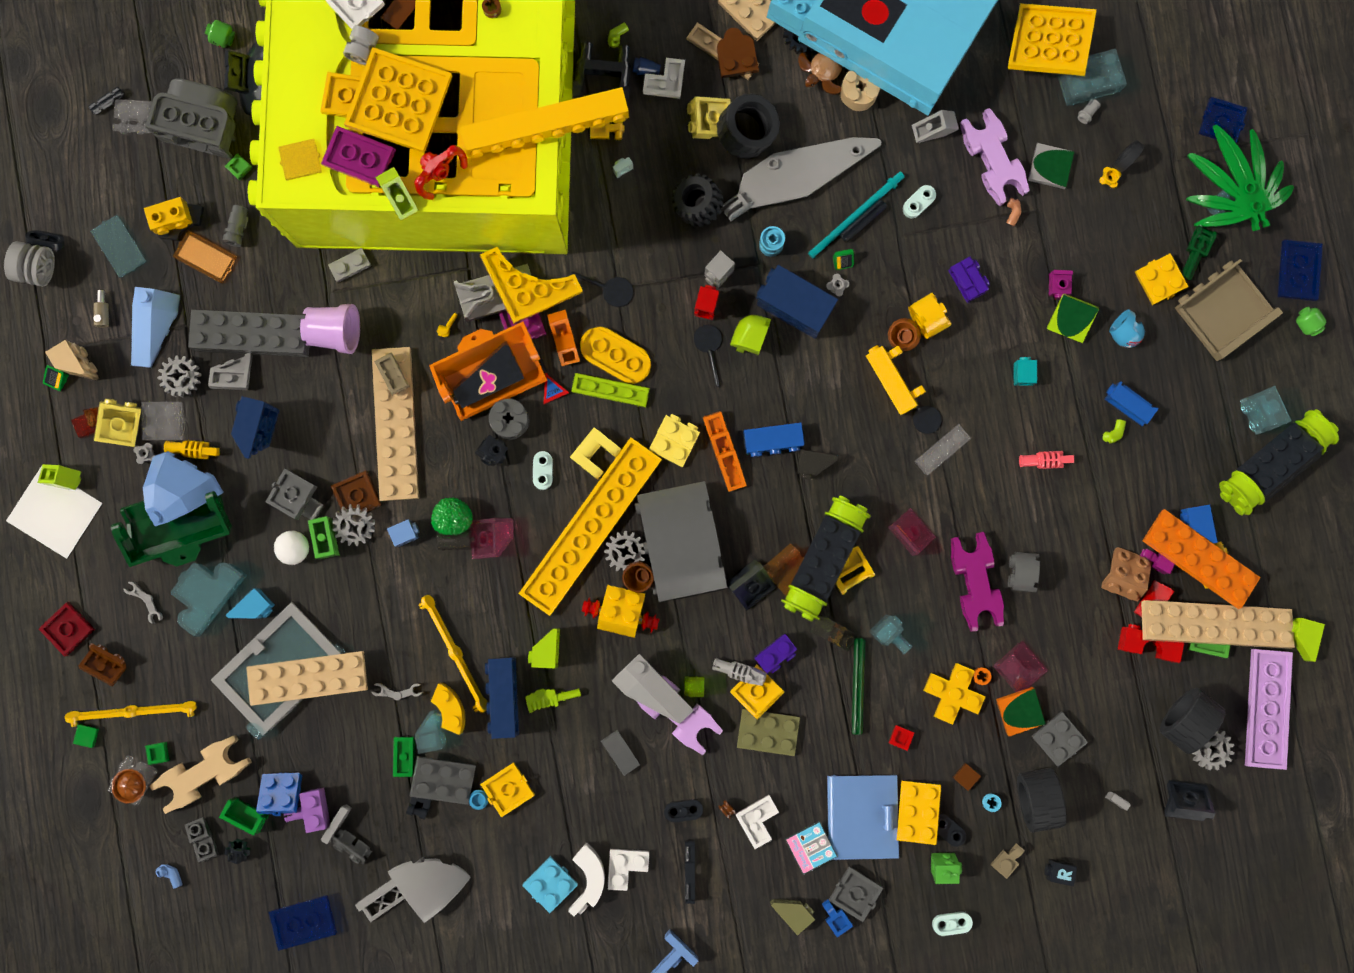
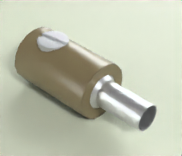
M97 290V302L94 303V327H109V304L104 303V290Z

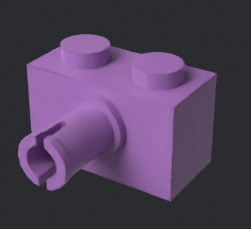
M324 788L300 793L301 807L297 808V813H284V816L291 815L284 818L286 822L303 819L306 833L324 830L330 825Z

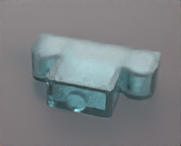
M193 563L187 571L180 574L178 583L171 590V594L188 607V609L182 610L179 613L178 624L192 636H201L246 578L247 574L232 563L218 564L214 569V573L202 564Z

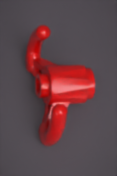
M452 145L440 155L427 152L421 157L420 164L423 171L414 181L415 189L421 197L428 200L434 199V194L426 191L423 187L432 179L435 181L445 179L449 173L448 164L454 156L458 155L462 169L468 167V159L462 148Z

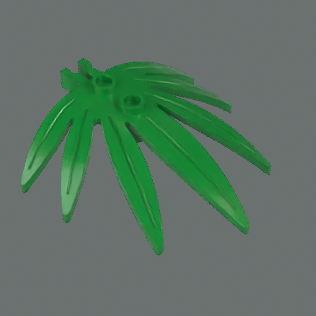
M1214 125L1213 130L1237 185L1221 168L1211 161L1193 153L1188 154L1187 157L1214 184L1235 198V201L1213 195L1187 197V201L1203 207L1232 211L1209 216L1194 223V226H1224L1241 222L1248 218L1252 222L1251 227L1253 231L1260 229L1259 222L1263 228L1269 226L1270 223L1265 218V212L1283 204L1290 197L1294 189L1293 185H1289L1275 193L1283 177L1284 162L1282 160L1278 162L1265 189V157L1262 145L1254 129L1250 130L1253 177L1251 168L1241 149L1221 127Z

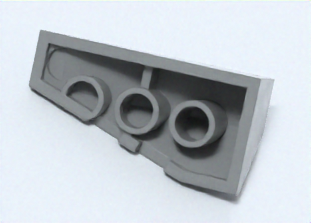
M638 654L612 680L626 696L679 724L694 711L641 654Z

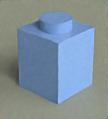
M409 519L387 528L395 547H400L419 538L417 533H420L416 522L413 523Z

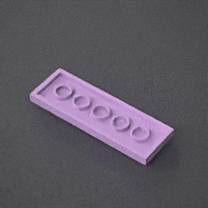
M1251 649L1245 766L1287 770L1293 652Z

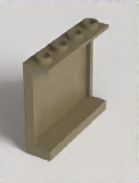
M1241 259L1235 263L1232 260L1222 267L1224 271L1220 274L1218 272L1212 274L1207 278L1209 280L1208 283L1205 285L1200 283L1193 289L1194 293L1192 295H1184L1178 300L1180 304L1174 307L1216 361L1226 357L1283 313L1279 307L1275 309L1271 307L1238 265L1242 261Z

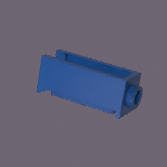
M1123 382L1112 384L1106 391L1108 395L1105 400L1139 425L1148 424L1159 408H1152V404L1127 386L1121 385Z

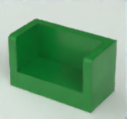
M234 797L227 801L219 818L254 836L260 833L269 815L258 814L256 812L257 808Z

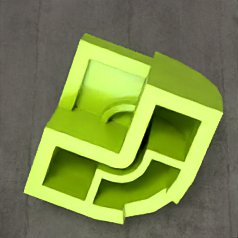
M759 315L744 317L736 326L730 345L737 347L736 351L744 353L745 350L759 355L771 319Z

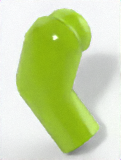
M625 22L610 30L608 36V45L610 47H618L620 36L629 31Z
M1116 420L1115 429L1103 434L1104 442L1114 443L1123 437L1126 421Z

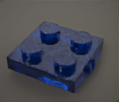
M1210 97L1202 117L1203 120L1199 134L1217 139L1213 126L1218 125L1237 143L1240 131L1245 126L1243 121L1247 107Z

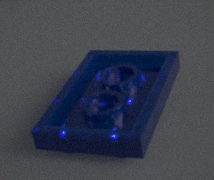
M1293 240L1282 241L1278 297L1311 301L1319 299L1323 244Z
M328 895L269 911L278 951L337 934Z

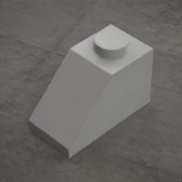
M941 110L912 125L916 143L944 137L959 130L955 112Z

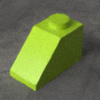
M394 167L376 177L400 221L419 211Z
M42 465L37 483L76 490L81 481V471L60 465Z
M1294 618L1292 627L1294 645L1304 661L1316 662L1325 624L1304 618Z

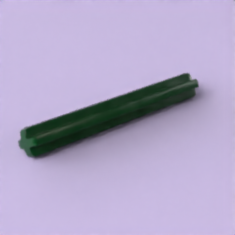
M856 638L854 640L852 734L862 735L865 666V639Z

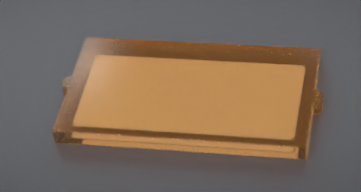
M189 230L182 241L178 243L179 246L173 255L175 259L220 283L224 281L228 272H231V267L237 258L236 255Z

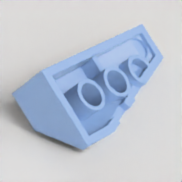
M135 287L132 305V366L152 368L161 349V344L165 336L168 335L173 320L178 315L180 295L157 289Z

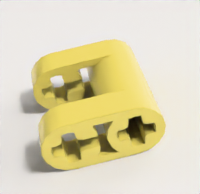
M593 428L570 458L593 477L599 479L604 472L590 461L591 457L600 446L614 457H617L622 449L596 428Z

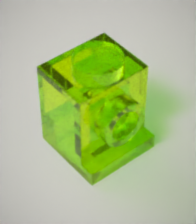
M685 676L684 696L704 697V676Z

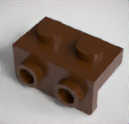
M91 643L89 645L90 651L78 667L113 687L127 668L125 659L119 654L115 653L113 655L107 652L108 650L100 644L96 646Z

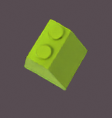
M552 629L532 647V651H529L528 663H532L531 667H558L560 629Z

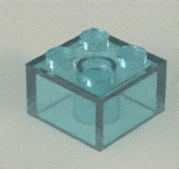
M1275 386L1240 400L1241 410L1247 415L1249 427L1256 435L1291 421Z

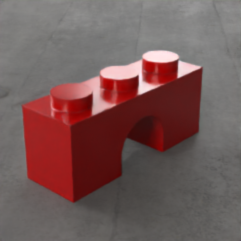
M1129 624V627H1122L1117 650L1142 654L1144 645L1150 640H1143V630H1140L1141 626ZM1150 641L1156 646L1155 658L1174 663L1181 662L1184 642Z

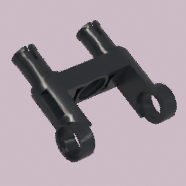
M582 42L581 56L577 60L576 78L573 82V97H581V92L584 90L585 74L621 77L620 88H623L625 100L629 102L630 47L625 45V52L623 45L618 47L617 62L591 59L593 44L588 42L587 46L586 42Z

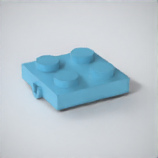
M550 856L522 886L532 895V898L537 903L539 902L551 913L578 886V883L568 874V870L564 866L561 867Z

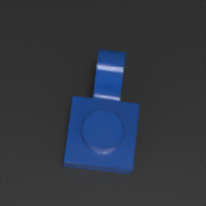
M828 899L822 903L824 909L829 914V917L825 920L836 937H839L853 927L841 908L836 911Z

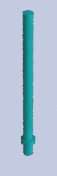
M899 172L893 178L890 177L881 189L809 251V256L813 259L892 188L895 189L898 186L897 184L905 177L904 174Z

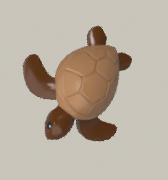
M804 53L799 55L798 63L800 69L806 73L812 72L805 80L806 87H813L820 80L826 93L838 94L841 92V87L833 84L831 80L839 76L842 65L821 53H818L812 62L808 61Z

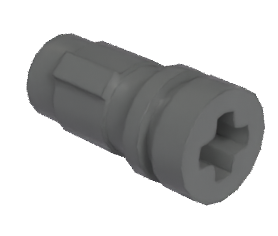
M233 205L228 220V227L224 231L223 243L241 247L244 236L243 229H246L248 222L247 208Z

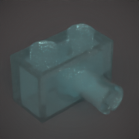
M885 615L869 631L881 645L888 646L892 642L903 655L912 648V645L901 635V632L904 630L901 627L903 623L895 615Z

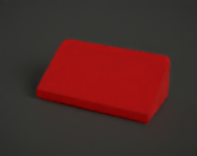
M1154 580L1134 613L1142 618V601L1168 602L1174 590Z

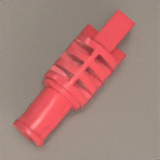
M1063 451L1038 452L1036 455L1019 456L1020 467L1037 466L1039 469L1064 468V463H1074V455H1063Z

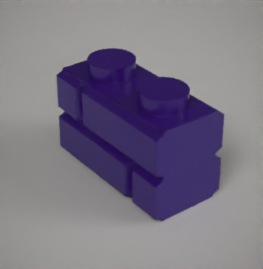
M971 256L953 265L948 270L967 303L986 293L990 285L986 276H982L979 272L980 266L975 259L972 260Z

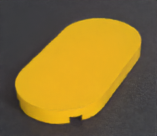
M605 327L591 328L582 336L580 341L583 357L591 364L628 384L639 383L648 376L651 369V361L647 352L641 347Z

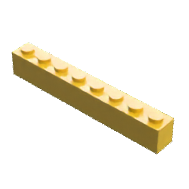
M621 87L461 126L459 129L467 157L478 158L483 156V153L491 151L492 153H498L503 151L504 148L511 146L512 148H519L524 143H539L548 137L560 138L565 133H580L589 127L601 128L606 123H621L626 118H629V112L623 88Z

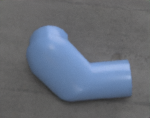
M163 864L156 869L158 877L164 876L170 879L173 889L183 885L177 868Z

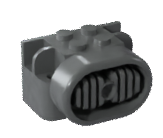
M176 78L171 80L167 93H159L154 97L145 127L162 142L232 159L233 155L229 152L231 142L236 140V137L233 135L236 123L233 119L238 106V100L230 93L219 88Z

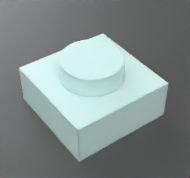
M629 157L619 159L613 166V172L617 178L633 169V163Z

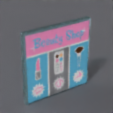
M820 821L785 839L803 875L838 857Z

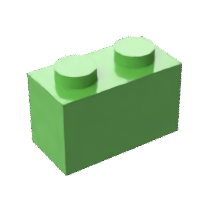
M326 516L308 520L315 558L324 559L338 556L339 550L335 531L332 530V518Z

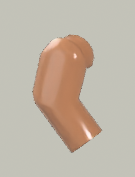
M1010 198L1007 207L1011 208L1012 212L1006 223L1015 226L1022 212L1021 204L1018 199Z

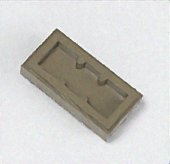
M392 352L374 361L392 396L410 387Z

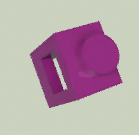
M1053 270L1049 274V296L1060 300L1063 293L1071 295L1073 271ZM1059 282H1064V287H1061Z

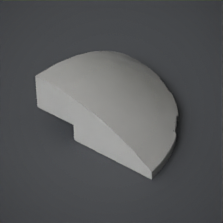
M425 859L424 862L419 863L409 861L388 871L401 894L424 923L442 910L471 878L461 867L454 863L452 865L442 863L440 859Z

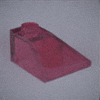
M491 518L472 521V559L499 557L514 538L513 519Z
M1023 641L1017 644L993 666L1015 692L1029 688L1048 671Z

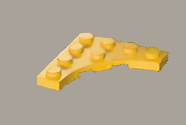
M498 247L480 254L513 324L583 292L575 274L551 280L538 279L515 269L505 259Z

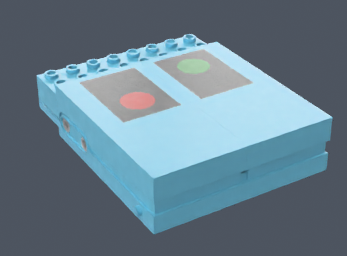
M771 0L767 18L799 36L798 40L848 70L854 71L860 77L869 79L867 81L928 116L998 0Z

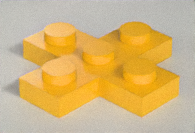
M956 663L949 680L930 673L923 691L941 698L934 717L953 725L960 707L979 714L985 696L968 689L975 672L974 670Z

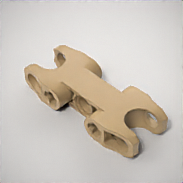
M237 735L215 742L200 751L205 760L186 770L183 763H180L163 773L150 785L152 791L163 786H168L173 790L174 798L172 802L163 808L165 814L187 806L201 798L202 796L197 788L215 778L218 784L222 785L239 775L243 769L252 763L250 758L241 760L238 763L229 759L228 750L230 746L239 740Z

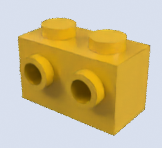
M181 197L144 208L150 230L158 235L167 234L169 230L175 228H186L188 224L193 223L187 202Z

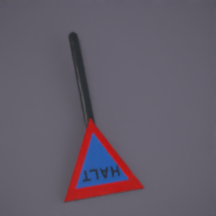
M540 356L538 361L547 378L544 387V404L569 392L549 376Z

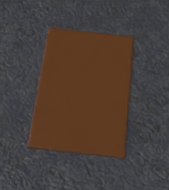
M394 0L380 18L398 30L415 9L416 1Z

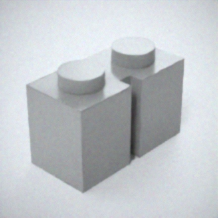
M721 250L705 267L704 275L708 284L711 286L715 285L718 288L734 272L735 263Z

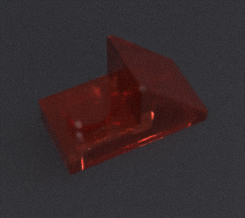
M99 407L83 410V415L71 420L79 438L95 432Z

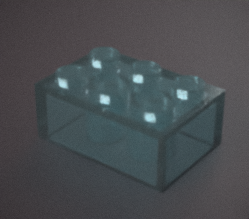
M1116 49L1088 56L1085 76L1057 74L1067 106L1120 92L1127 84Z

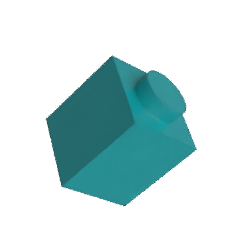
M1020 357L1019 360L1014 362V386H1033L1037 383V360H1031V357Z

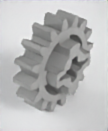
M176 355L175 360L169 357L168 364L162 363L164 369L158 370L162 373V376L157 378L163 381L160 387L165 388L164 392L168 394L171 392V395L174 397L177 394L180 397H184V393L191 395V389L197 390L195 384L201 383L197 380V377L202 375L196 372L199 366L194 365L195 361L191 359L188 361L186 356H183L181 359L180 356ZM183 365H186L190 371L185 370ZM169 382H174L176 388H173Z
M349 504V509L342 507V513L336 512L337 518H333V524L335 525H333L332 530L336 531L335 537L341 536L340 542L343 543L346 540L348 541V546L352 542H355L356 546H358L359 541L366 543V537L371 539L372 534L370 532L375 531L373 526L375 525V519H371L372 513L366 514L367 508L365 507L361 510L359 504L356 508H353L351 504ZM345 519V523H344L343 526L341 527L340 524H341L342 520ZM367 523V527H366L365 531L363 532V528H362V527H364L365 524Z
M624 531V536L617 532V538L615 539L611 536L612 543H606L609 550H604V553L609 554V556L605 559L606 561H612L609 565L610 567L617 566V572L620 568H623L624 571L628 566L624 565L626 560L633 559L635 560L634 562L645 560L641 557L642 554H645V551L641 550L643 543L639 544L641 538L635 539V533L633 532L630 536H628L627 531ZM627 539L622 545L616 544L620 540ZM633 542L638 547V554L633 552ZM628 547V551L634 556L626 555L622 557V553L617 548L625 549ZM612 550L617 552L619 556L617 562L613 558Z
M1217 731L1214 737L1201 748V752L1199 749L1192 753L1196 755L1193 761H1200L1198 766H1205L1208 770H1211L1212 767L1214 770H1219V765L1226 767L1225 761H1232L1229 758V754H1234L1233 751H1230L1234 744L1228 742L1231 737L1224 736L1225 731ZM1216 757L1219 758L1216 761L1210 762V760L1212 761Z

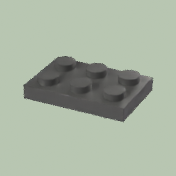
M417 756L410 796L468 805L476 766Z

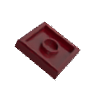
M66 602L39 628L42 634L64 657H67L95 630L70 602Z

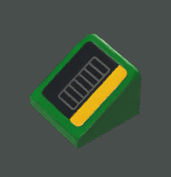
M853 249L834 253L833 262L835 270L853 267Z
M47 365L43 384L61 392L69 374Z

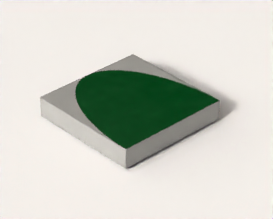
M1037 143L1028 181L1065 189L1074 151Z

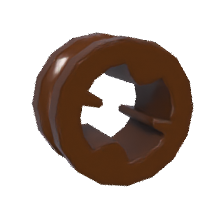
M484 0L482 2V9L486 17L493 19L501 14L502 9L499 0ZM491 4H495L496 10L492 9V12L489 11L487 6L491 7Z
M724 800V804L719 805L718 808L728 819H731V815L737 812Z

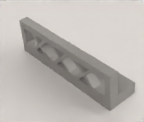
M423 857L415 863L424 862L425 858ZM391 879L360 900L355 906L358 911L363 910L369 921L372 922L405 898L403 895L399 897L401 892L398 888L394 889L396 885ZM388 891L397 892L395 901H384L385 894ZM373 902L380 904L379 912L374 915L367 908Z

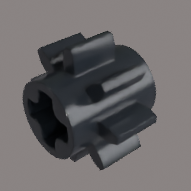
M240 839L232 842L229 841L228 847L225 848V855L228 856L227 861H231L234 864L246 862L251 848L247 847L248 842Z

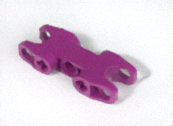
M984 532L976 533L977 547L972 553L965 552L962 549L958 537L951 538V561L955 575L964 574L968 595L960 596L962 613L971 632L978 631L977 618L984 610L991 613L996 626L1004 625V605L999 589L990 590L986 569L994 568V558Z

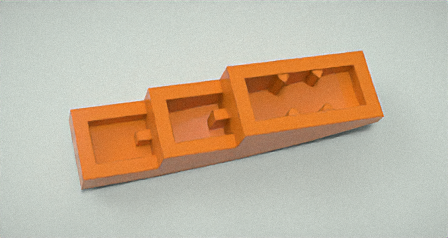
M719 411L704 416L703 420L728 492L747 486L722 412Z

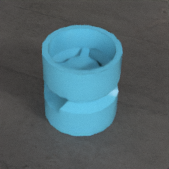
M775 226L764 229L759 242L761 252L770 257L780 254L785 242V234L780 228Z

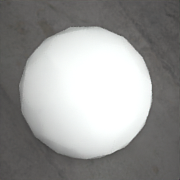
M287 531L277 537L274 543V552L282 563L295 565L301 563L307 557L309 543L302 533Z

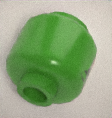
M214 20L212 24L208 23L205 30L209 43L221 48L232 45L235 32L231 25Z
M1306 307L1299 312L1300 315L1297 317L1296 323L1303 334L1315 336L1325 329L1326 319L1318 308L1310 309V307Z

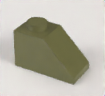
M777 899L770 901L771 906L797 936L815 920L812 915L814 911L807 903L803 905L801 901Z

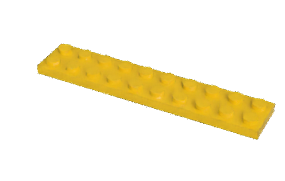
M630 437L518 594L551 616L662 459Z

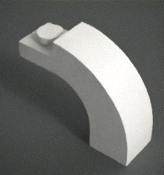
M588 843L572 859L584 871L587 878L585 891L568 910L573 916L577 913L581 915L588 907L587 902L594 907L604 887L605 872L603 863L597 852Z

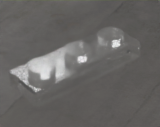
M958 424L914 462L927 476L971 438Z

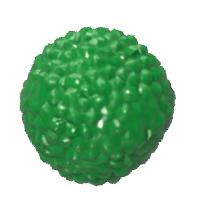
M444 498L435 505L431 524L434 530L440 534L460 535L470 528L473 515L465 502L458 498Z

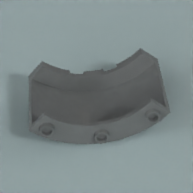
M705 481L637 495L639 503H635L637 515L641 514L646 537L643 547L645 554H649L655 581L652 584L653 595H658L659 602L727 588Z

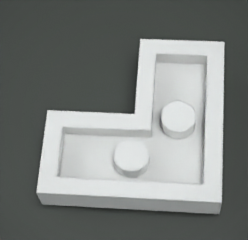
M666 58L664 76L645 73L643 94L680 99L685 60Z
M770 795L765 796L735 814L754 849L772 840L762 823L779 813Z
M610 849L608 890L627 891L629 871L648 872L649 851Z

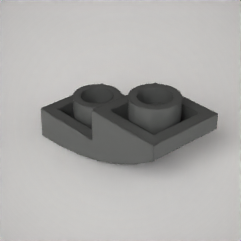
M617 730L601 740V743L623 776L640 765Z
M204 817L185 824L189 842L194 846L199 863L219 856L214 838Z

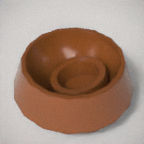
M898 319L889 327L888 340L894 348L899 346L902 351H910L920 342L921 330L918 324L911 319Z
M124 769L114 777L112 792L114 797L120 802L126 804L134 803L144 795L146 781L138 771Z

